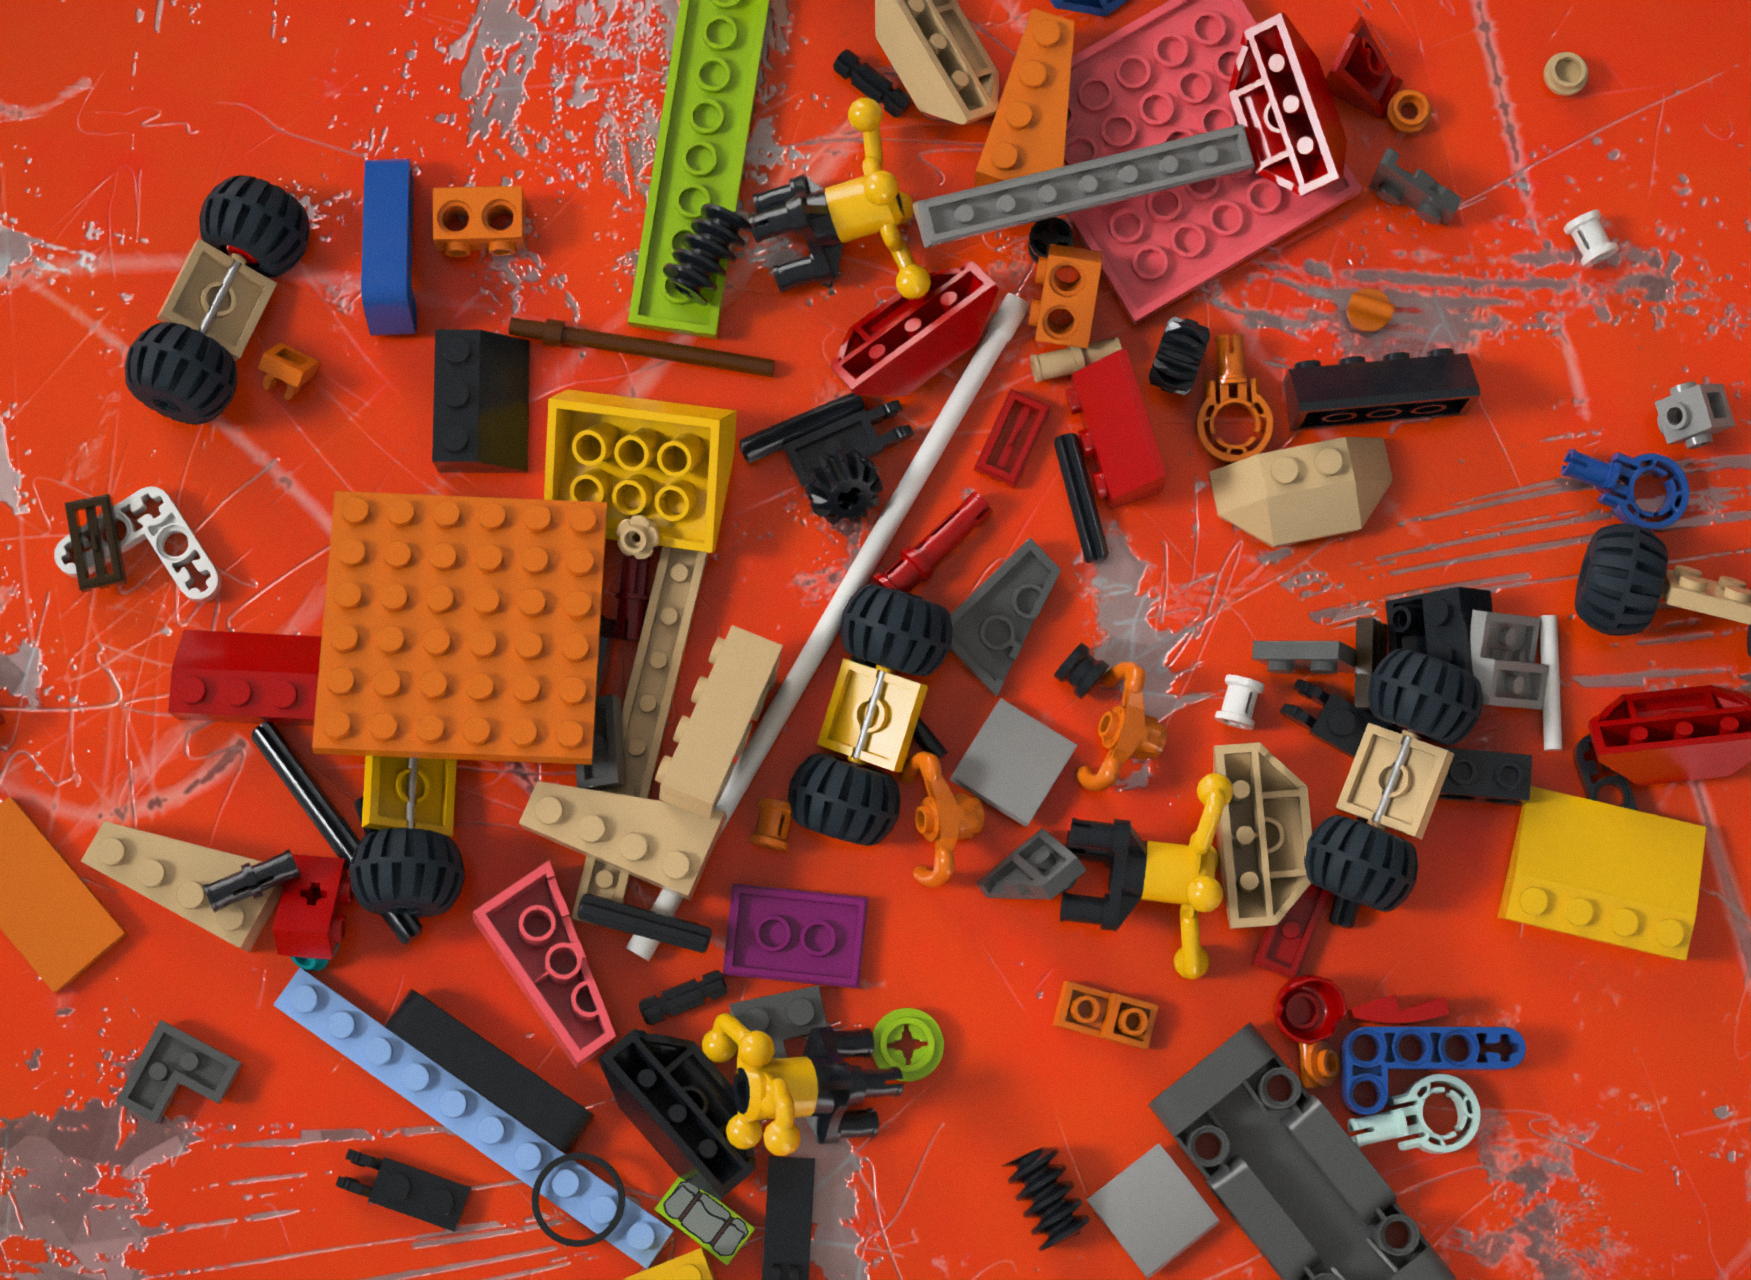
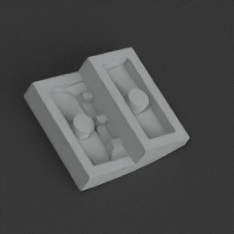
M1472 610L1470 629L1472 671L1481 684L1482 704L1543 709L1549 665L1534 663L1541 618Z
M1000 698L952 774L950 781L1023 826L1028 827L1074 753L1077 745Z
M1160 1143L1086 1199L1147 1279L1156 1274L1220 1223L1217 1216Z

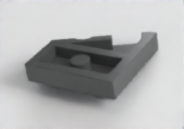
M1387 148L1369 187L1376 190L1375 194L1387 203L1393 205L1402 203L1416 210L1415 214L1425 222L1438 225L1441 222L1448 226L1462 198L1437 183L1434 178L1421 169H1416L1414 175L1401 169L1396 165L1400 154Z
M1253 641L1252 659L1266 665L1267 671L1271 673L1292 674L1295 669H1306L1318 674L1355 673L1356 650L1340 641Z
M1041 828L978 880L976 885L987 898L1052 900L1059 893L1069 890L1075 884L1077 878L1087 870L1077 856Z

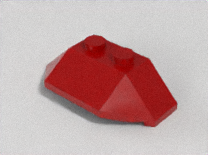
M1279 13L1243 31L1240 42L1242 47L1235 62L1228 94L1239 125H1244L1256 174L1300 196H1306L1343 179L1347 139L1322 67L1315 53L1285 13Z
M974 261L963 263L960 268H946L929 273L931 285L924 296L911 300L904 298L898 292L849 328L840 345L837 357L833 359L830 365L832 371L855 395H909L978 343L999 290L997 284Z
M1713 685L1622 694L1598 716H1594L1589 720L1588 729L1598 761L1639 786L1727 777L1751 762V699L1741 693Z

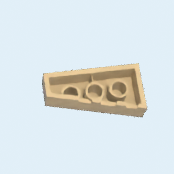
M734 625L731 626L726 639L720 637L716 639L708 660L709 663L714 664L708 678L700 676L691 697V702L696 703L690 718L683 715L676 728L673 741L679 744L673 757L665 755L658 768L655 781L661 783L660 800L709 820L711 819L735 766V763L732 761L735 756L739 757L742 754L752 728L750 720H758L768 690L771 691L775 684L783 645Z
M537 781L519 824L527 831L691 901L727 816L725 811L715 810L709 820L665 801Z
M103 821L81 862L247 952H250L278 903L284 884L281 883L262 891L263 896L258 899L250 896L214 913L203 885L241 871V865L249 862L253 866L262 861Z

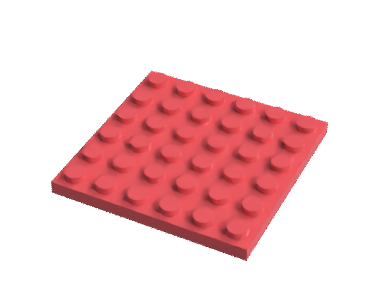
M1169 0L1072 56L1064 166L1239 125L1228 90L1235 62L1242 47L1240 42L1243 31L1257 25L1242 0ZM1346 162L1344 163L1343 179L1306 196H1300L1256 174L1255 169L1252 168L1247 171L1065 215L1086 249L1103 252L1101 273L1132 323L1136 325L1360 194L1362 187Z

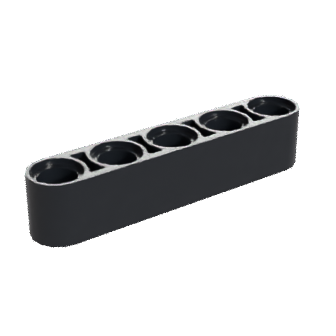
M413 989L409 990L385 1025L395 1035L568 1154L595 1116L579 1103Z

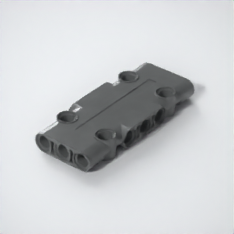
M1251 1022L1241 1028L1148 1104L1149 1108L1185 1151L1188 1159L1207 1179L1205 1182L1212 1193L1282 1280L1456 1279L1453 1272L1420 1233L1416 1222L1407 1216L1396 1203L1397 1197L1389 1185L1327 1108L1314 1095H1309L1301 1085L1298 1076L1288 1069ZM1273 1076L1283 1077L1290 1086L1289 1096L1283 1102L1274 1101L1267 1093V1083ZM1203 1133L1213 1135L1219 1143L1218 1154L1211 1160L1201 1158L1195 1150L1196 1139ZM1394 1221L1401 1223L1407 1232L1406 1241L1399 1248L1391 1247L1385 1240L1386 1227Z

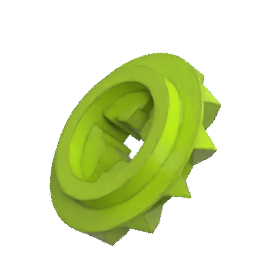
M914 1008L894 1010L886 1014L877 1023L873 1031L874 1052L872 1056L879 1069L899 1067L903 1075V1079H897L899 1081L912 1082L920 1080L932 1073L940 1063L944 1051V1039L941 1029L931 1016L921 1010ZM904 1025H908V1030L911 1032L913 1040L928 1043V1046H921L920 1049L913 1050L912 1058H910L911 1065H906V1058L903 1057L901 1050L887 1048V1044H894V1042L902 1039Z

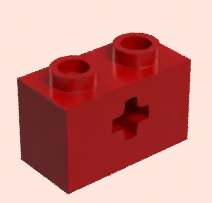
M292 854L301 877L293 878L283 884L272 928L277 954L332 960L336 942H343L345 938L346 916L343 915L345 904L351 905L354 899L345 859Z

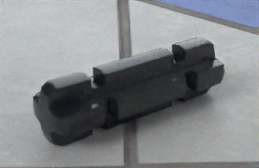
M845 49L841 52L833 64L835 72L844 79L851 78V84L869 98L874 99L879 104L882 102L885 106L883 109L893 117L898 118L907 110L911 99L905 92L899 88L894 90L892 82L866 62L861 64L860 58L852 51Z
M714 970L702 975L703 980L699 982L694 978L662 991V997L656 998L654 994L640 1000L639 1009L645 1023L653 1025L665 1020L663 1015L670 1013L671 1017L705 1004V998L710 997L712 1001L725 996L728 993V989L722 973L719 970Z

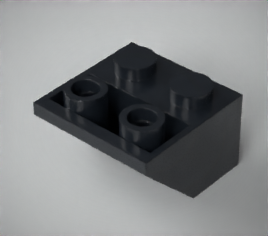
M1458 586L1386 601L1390 652L1401 648L1420 652L1473 674L1470 650L1472 610L1493 612L1491 591Z

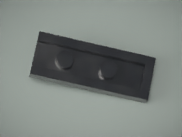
M769 1156L762 1280H809L815 1158Z

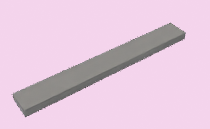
M1240 124L920 200L912 204L924 248L1247 171L1254 168L1255 164L1244 125Z

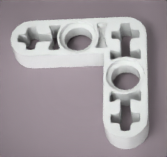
M147 486L114 506L116 521L124 522L127 528L126 536L120 542L122 554L148 539L179 589L190 600L196 603H206L213 600L219 594L222 588V579L217 568L174 501L163 489ZM150 498L155 502L163 500L164 503L158 507L161 513L158 517L153 518L150 514H145L137 519L143 526L138 531L135 524L125 515L130 509L136 517L147 510L145 502ZM102 513L97 518L102 547L105 550V564L111 562L108 543L103 538L105 524ZM88 523L81 527L84 549L91 546V542L87 539L90 535ZM174 533H182L188 539V548L180 556L167 555L164 549L166 539ZM69 534L57 544L54 550V559L57 566L65 574L77 578L75 564L73 562L66 563L71 558L69 550L72 548ZM92 549L85 552L89 575L96 571ZM197 554L200 555V559L193 560ZM192 561L196 569L203 576L210 573L211 577L206 580L208 588L203 592L196 587L190 590L189 586L194 583L192 575L185 567H182L179 572H177L176 567L186 565Z

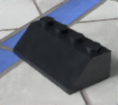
M1451 348L1431 350L1427 352V357L1410 358V354L1407 352L1391 353L1384 355L1383 361L1366 362L1363 356H1352L1340 359L1338 361L1339 365L1321 366V361L1318 360L1302 361L1294 364V369H1288L1284 378L1290 431L1467 415L1481 395L1480 386L1468 354H1454V349Z

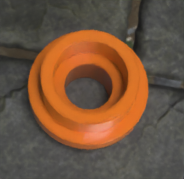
M1411 89L1396 93L1391 98L1387 107V117L1390 124L1397 131L1406 134L1417 133L1424 129L1432 114L1431 104L1427 97L1421 92ZM1404 107L1413 108L1416 112V117L1413 119L1403 117L1401 109Z

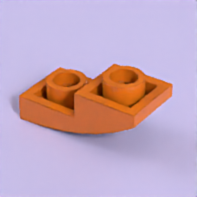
M1063 981L1052 1025L1119 1044L1148 1050L1159 1005L1117 993H1108L1074 982Z

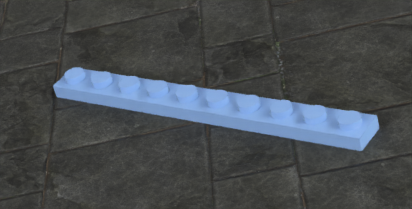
M298 969L273 1004L276 1008L531 1188L534 1187L538 1175L546 1165L554 1159L565 1155L564 1152L395 1035L304 969ZM575 1160L564 1162L555 1167L546 1176L540 1189L541 1195L596 1234L601 1233L608 1227L617 1211V1190ZM625 1196L622 1218L613 1232L604 1239L648 1269L674 1230Z

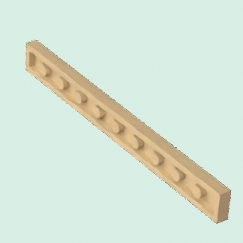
M662 546L622 710L626 786L603 790V792L649 799L708 552ZM586 856L572 919L602 926L578 918L577 912L581 898L584 894L589 893L624 903L630 874Z

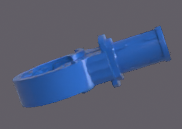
M1571 448L1563 460L1568 465L1561 466V475L1595 486L1598 492L1603 493L1598 496V503L1612 507L1614 514L1623 524L1638 525L1646 530L1656 531L1676 522L1688 505L1689 484L1686 475L1677 463L1666 456L1649 453L1632 458L1616 452L1611 457L1610 462L1607 463ZM1642 473L1653 474L1656 478H1662L1668 474L1671 478L1663 482V486L1666 489L1665 502L1662 508L1654 513L1640 509L1635 502L1634 484ZM1665 513L1668 514V516L1660 522H1647L1641 520L1649 519L1652 517L1655 518Z

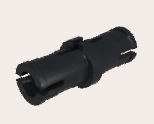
M288 849L284 853L253 866L249 862L241 865V871L210 884H204L203 888L215 913L219 909L250 896L258 899L263 896L262 891L301 876L290 849Z

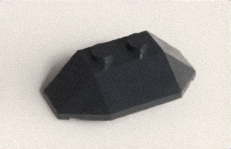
M633 1029L599 1057L598 1061L618 1107L680 1178L721 1200L756 1169L754 1147L746 1150L737 1149L727 1139V1124L738 1112L734 1100L733 1086L694 1041L666 1035L646 1033V1031Z

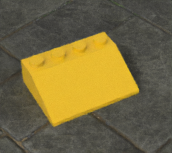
M567 389L548 398L544 500L607 502L606 539L619 540L616 530L620 522L624 519L630 520L634 515H641L651 519L658 527L659 543L657 546L713 553L716 549L734 459L737 410ZM634 534V540L640 541V535Z
M1530 786V799L1522 805L1497 918L1669 959L1686 961L1697 912L1706 827Z

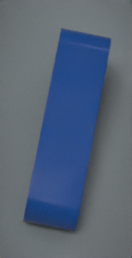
M411 158L365 160L361 291L364 313L371 336L416 334L417 308L412 287L414 179Z
M1366 1026L1357 1028L1348 1033L1341 1043L1342 1103L1349 1112L1358 1116L1371 1115L1382 1110L1388 1099V1070L1499 1071L1513 1068L1521 1063L1525 1056V1040L1519 1032L1507 1027ZM1358 1036H1366L1374 1043L1375 1053L1369 1061H1361L1353 1053V1042ZM1404 1036L1413 1037L1420 1044V1055L1414 1062L1407 1061L1399 1052V1042ZM1451 1036L1462 1039L1466 1045V1055L1460 1062L1453 1061L1445 1052V1043ZM1501 1037L1504 1045L1511 1046V1054L1503 1056V1061H1501L1499 1053L1486 1052L1479 1054V1045L1498 1043ZM1359 1082H1367L1375 1090L1376 1098L1369 1108L1361 1107L1354 1100V1088Z

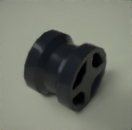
M1052 217L1037 221L1032 226L1029 234L1028 253L1032 261L1037 265L1039 256L1048 257L1050 244L1072 247L1073 232L1069 224L1064 220Z
M1081 643L1062 663L1053 676L1060 682H1068L1073 687L1074 694L1079 699H1082L1110 666L1103 660H1095L1090 655L1089 648Z

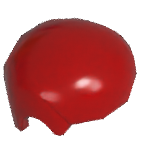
M1307 974L1292 978L1280 988L1272 1011L1277 1028L1293 1042L1311 1045L1334 1036L1341 1019L1347 1015V1006L1343 991L1335 983L1327 978Z

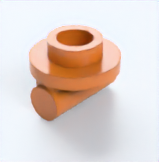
M1364 288L1356 293L1352 292L1347 305V317L1352 326L1357 330L1373 333L1381 330L1390 322L1395 305L1390 303V300L1383 292L1374 288Z
M1326 1041L1316 1042L1311 1045L1298 1043L1302 1086L1305 1089L1332 1085L1340 1069V1060L1333 1047Z

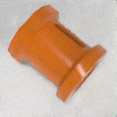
M759 797L758 805L761 807L756 832L750 835L749 842L765 848L788 851L789 843L786 841L791 821L790 803Z

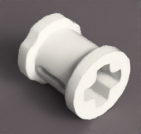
M1598 209L1578 216L1563 228L1566 235H1572L1583 258L1580 262L1583 268L1598 264L1619 250L1617 243L1611 242L1600 222L1602 215Z
M1231 674L1226 675L1225 684L1228 687L1221 711H1216L1214 719L1232 727L1253 730L1255 722L1251 718L1257 696L1263 693L1265 686L1263 683L1250 678Z

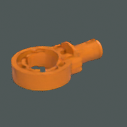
M1229 334L1215 336V341H1217L1219 403L1216 402L1215 380L1205 381L1206 400L1201 405L1196 417V434L1201 446L1213 458L1226 463H1235L1259 454L1267 446L1273 432L1272 412L1265 399L1259 393L1258 378H1251L1249 380L1250 402L1247 400L1244 334H1233L1231 336L1232 353L1229 352ZM1230 386H1236V398L1229 397ZM1254 404H1256L1260 408L1262 414L1258 413V411L1254 407ZM1227 405H1239L1248 410L1253 416L1255 422L1254 433L1258 434L1260 431V419L1264 420L1265 426L1261 441L1250 452L1247 451L1246 447L1255 441L1256 438L1253 436L1247 442L1240 445H1230L1223 442L1221 438H1218L1215 443L1221 448L1226 449L1225 453H1223L1209 442L1205 434L1204 422L1209 420L1208 429L1210 436L1216 433L1214 419L1217 412ZM1212 407L1213 411L1210 417H1207V409ZM1230 451H1241V455H1231Z

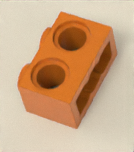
M522 186L433 188V241L437 250L444 251V254L447 256L465 257L471 255V250H489V253L492 255L508 256L515 254L516 249H526V197ZM507 214L513 217L512 224L505 230H495L491 227L492 220L498 215ZM462 215L469 219L467 226L461 231L455 232L446 228L448 221L454 216Z
M1050 244L1048 257L1039 256L1035 283L1043 284L1041 300L1032 299L1028 326L1037 327L1035 341L1088 349L1103 252ZM1070 265L1079 271L1080 277L1074 282L1067 283L1061 281L1055 272L1062 266ZM1055 309H1066L1072 314L1073 320L1066 325H1057L1051 321L1049 314Z

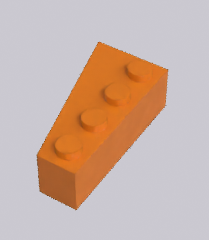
M1032 8L976 169L975 187L1064 166L1075 21Z

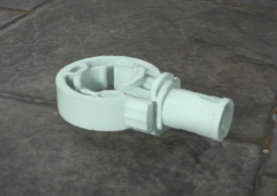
M1434 1074L1415 1081L1406 1089L1404 1094L1390 1096L1387 1099L1388 1107L1411 1102V1106L1361 1118H1351L1347 1122L1348 1132L1367 1129V1133L1350 1137L1358 1148L1368 1144L1418 1134L1419 1138L1399 1142L1398 1147L1400 1151L1418 1148L1431 1154H1444L1461 1149L1473 1139L1480 1124L1481 1114L1475 1093L1464 1081L1448 1074ZM1431 1083L1445 1084L1454 1089L1448 1090L1445 1093V1096L1454 1102L1457 1110L1458 1119L1454 1126V1132L1446 1133V1135L1435 1134L1424 1121L1423 1105L1425 1099L1432 1093L1439 1094L1445 1092V1087L1430 1089ZM1421 1089V1094L1417 1095L1418 1091ZM1406 1117H1410L1411 1125L1407 1126ZM1466 1124L1462 1135L1452 1144L1446 1145L1443 1140L1457 1136L1456 1132L1462 1131Z

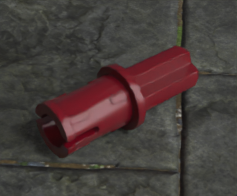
M623 555L620 593H615L614 597L619 599L614 639L630 641L631 639L637 642L640 640L644 622L645 602H649L650 596H646L650 557L636 559L634 555Z

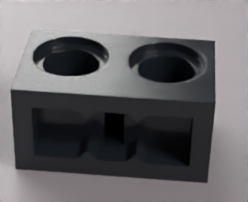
M1440 747L1455 755L1438 796L1439 800L1518 807L1529 801L1532 755Z

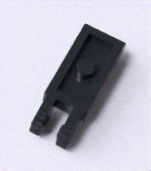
M899 400L890 401L867 412L863 409L783 445L801 488H804V484L810 481L808 469L821 466L820 455L830 459L834 457L836 448L843 451L845 455L855 449L862 454L863 458L868 457L870 459L883 453V449L893 447L911 438L914 432L910 425L896 427L880 436H877L872 424L891 419L902 411Z
M1297 679L1293 689L1302 697L1323 706L1317 719L1293 704L1284 703L1280 710V713L1285 718L1309 730V735L1353 759L1368 723L1400 734L1402 733L1399 729L1379 720L1366 711L1356 708V706L1333 693L1329 695L1324 690L1303 679Z
M348 1149L345 1159L361 1167L367 1166L379 1170L373 1187L362 1184L359 1180L348 1176H338L335 1186L368 1197V1201L454 1232L457 1231L472 1190L471 1187L386 1157L382 1160L353 1149Z

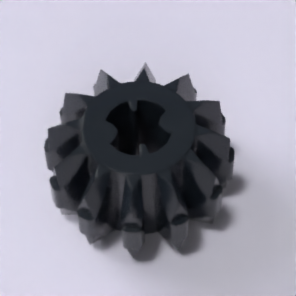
M1175 316L1167 322L1149 374L1150 384L1160 387L1162 391L1171 394L1174 392L1184 396L1188 394L1193 387L1210 338L1209 329L1199 325L1197 321L1185 318V320Z
M836 448L833 458L827 459L820 455L821 466L808 469L810 481L804 484L805 493L810 500V506L815 514H818L819 517H825L826 521L830 522L833 526L841 519L844 523L851 526L855 516L860 515L867 518L866 508L879 505L877 493L882 491L883 487L882 481L877 474L878 469L872 460H869L868 457L863 458L862 454L855 449L845 455L843 451Z

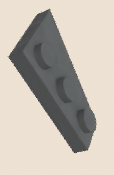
M1028 538L950 614L953 627L950 651L994 697L998 696L1005 677L1014 660H1016L1034 620L1038 617L1061 572V569L1031 538Z

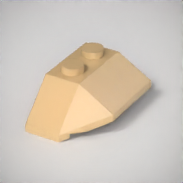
M875 0V37L919 111L961 125L996 114L999 105L997 101L999 94V71L956 0Z
M1342 437L1256 454L1208 473L1217 516L1272 548L1360 531L1393 481L1384 439L1376 437Z
M1260 742L1213 746V773L1225 775L1231 781L1234 790L1231 801L1224 806L1216 830L1218 854L1220 856L1221 887L1223 889L1230 929L1276 926L1311 884L1304 864L1307 842L1312 835L1308 786L1274 757Z

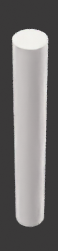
M1557 615L1539 616L1541 618V664L1549 665L1543 702L1544 751L1562 750L1558 620Z

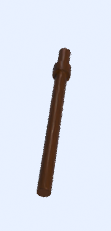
M511 317L509 324V335L543 340V345L561 348L563 343L772 377L774 360L570 327L565 326V321L548 318L545 323Z

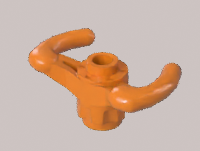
M1123 661L1110 668L1102 677L1103 684L1106 687L1113 688L1124 679L1125 687L1122 705H1118L1111 711L1105 712L1099 723L1098 734L1102 739L1103 746L1109 749L1098 773L1094 774L1088 766H1081L1076 771V777L1080 784L1090 791H1102L1115 784L1121 772V766L1129 757L1141 761H1146L1147 758L1154 760L1164 749L1167 729L1164 725L1158 723V718L1145 714L1142 689L1145 685L1146 673L1136 662Z
M922 751L914 753L906 760L899 778L903 783H912L920 770L924 778L928 797H925L921 802V806L916 809L915 824L919 833L923 834L927 841L935 842L934 870H930L924 865H919L914 869L913 876L926 887H938L946 883L954 873L955 861L953 851L957 839L972 838L973 833L981 832L984 825V811L977 797H968L967 793L953 794L941 775L942 769L938 757L935 754Z

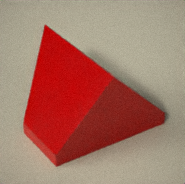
M1360 16L1339 51L1328 73L1326 82L1331 95L1377 118L1384 119L1391 98L1398 92L1403 80L1399 76H1394L1364 20Z

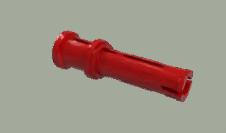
M973 491L960 506L941 521L915 547H904L900 551L901 557L883 574L876 573L872 577L875 585L908 593L921 580L928 581L934 572L933 567L971 533L980 522L993 513L992 508L989 507V504L981 495Z

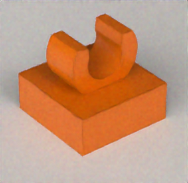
M280 342L263 353L258 369L267 373L263 379V388L269 390L275 386L278 378L286 383L287 390L284 394V399L289 400L298 394L301 385L315 376L320 361Z

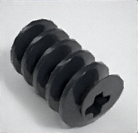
M704 204L701 207V214L704 219L697 218L691 223V228L695 234L687 233L682 237V243L686 249L678 248L672 253V257L677 264L668 263L663 267V273L670 281V284L681 294L702 306H707L708 301L700 293L701 290L706 289L716 292L718 289L710 276L712 274L723 277L727 275V271L719 263L720 260L724 259L735 262L737 259L729 249L730 244L740 247L746 245L744 239L738 234L739 230L752 232L751 228H753L738 214L714 204Z
M1057 1147L1038 1148L1001 1166H1016L1017 1170L1011 1175L1008 1182L1009 1184L1023 1183L1025 1186L1015 1196L1016 1200L1032 1201V1205L1023 1213L1024 1218L1039 1217L1040 1222L1031 1230L1032 1235H1047L1048 1237L1038 1248L1039 1251L1048 1249L1081 1233L1080 1230L1090 1220L1088 1215L1073 1216L1072 1214L1082 1202L1080 1198H1065V1195L1074 1187L1072 1181L1057 1180L1066 1170L1065 1164L1049 1163L1058 1154Z

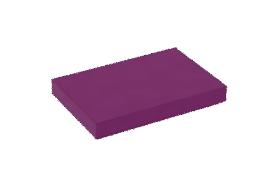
M732 884L723 975L859 989L868 897Z

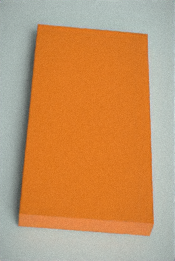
M9 796L0 804V929L53 993L58 994L127 935V932L17 801Z

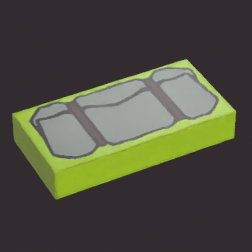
M680 1177L676 1179L654 1208V1210L727 1266L756 1229L720 1200Z

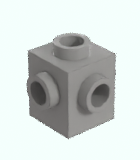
M1695 381L1686 382L1670 388L1671 396L1655 402L1658 412V427L1665 436L1667 444H1686L1687 449L1699 448L1712 443L1713 434L1735 426L1723 384L1696 385Z

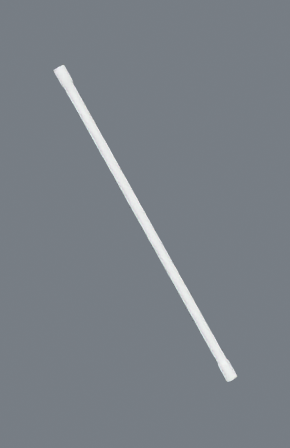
M1007 293L988 326L984 339L737 760L732 775L715 809L725 811L727 816L720 834L839 632L842 613L848 601L862 586L867 584L1006 343L1012 339L1029 310L1030 305L1017 295ZM662 889L650 911L673 917L683 897ZM633 934L626 949L650 961L660 941Z

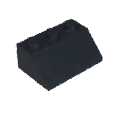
M435 329L432 462L438 472L528 473L529 340L484 330Z

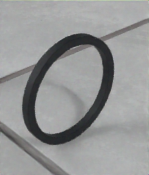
M570 1153L554 1159L540 1172L533 1187L532 1210L538 1225L547 1236L563 1245L583 1247L603 1240L617 1227L624 1212L625 1191L618 1173L608 1162L592 1154ZM577 1159L592 1161L603 1167L614 1180L618 1192L617 1211L611 1223L598 1235L584 1240L567 1239L555 1233L544 1221L539 1207V1193L546 1176L558 1165Z

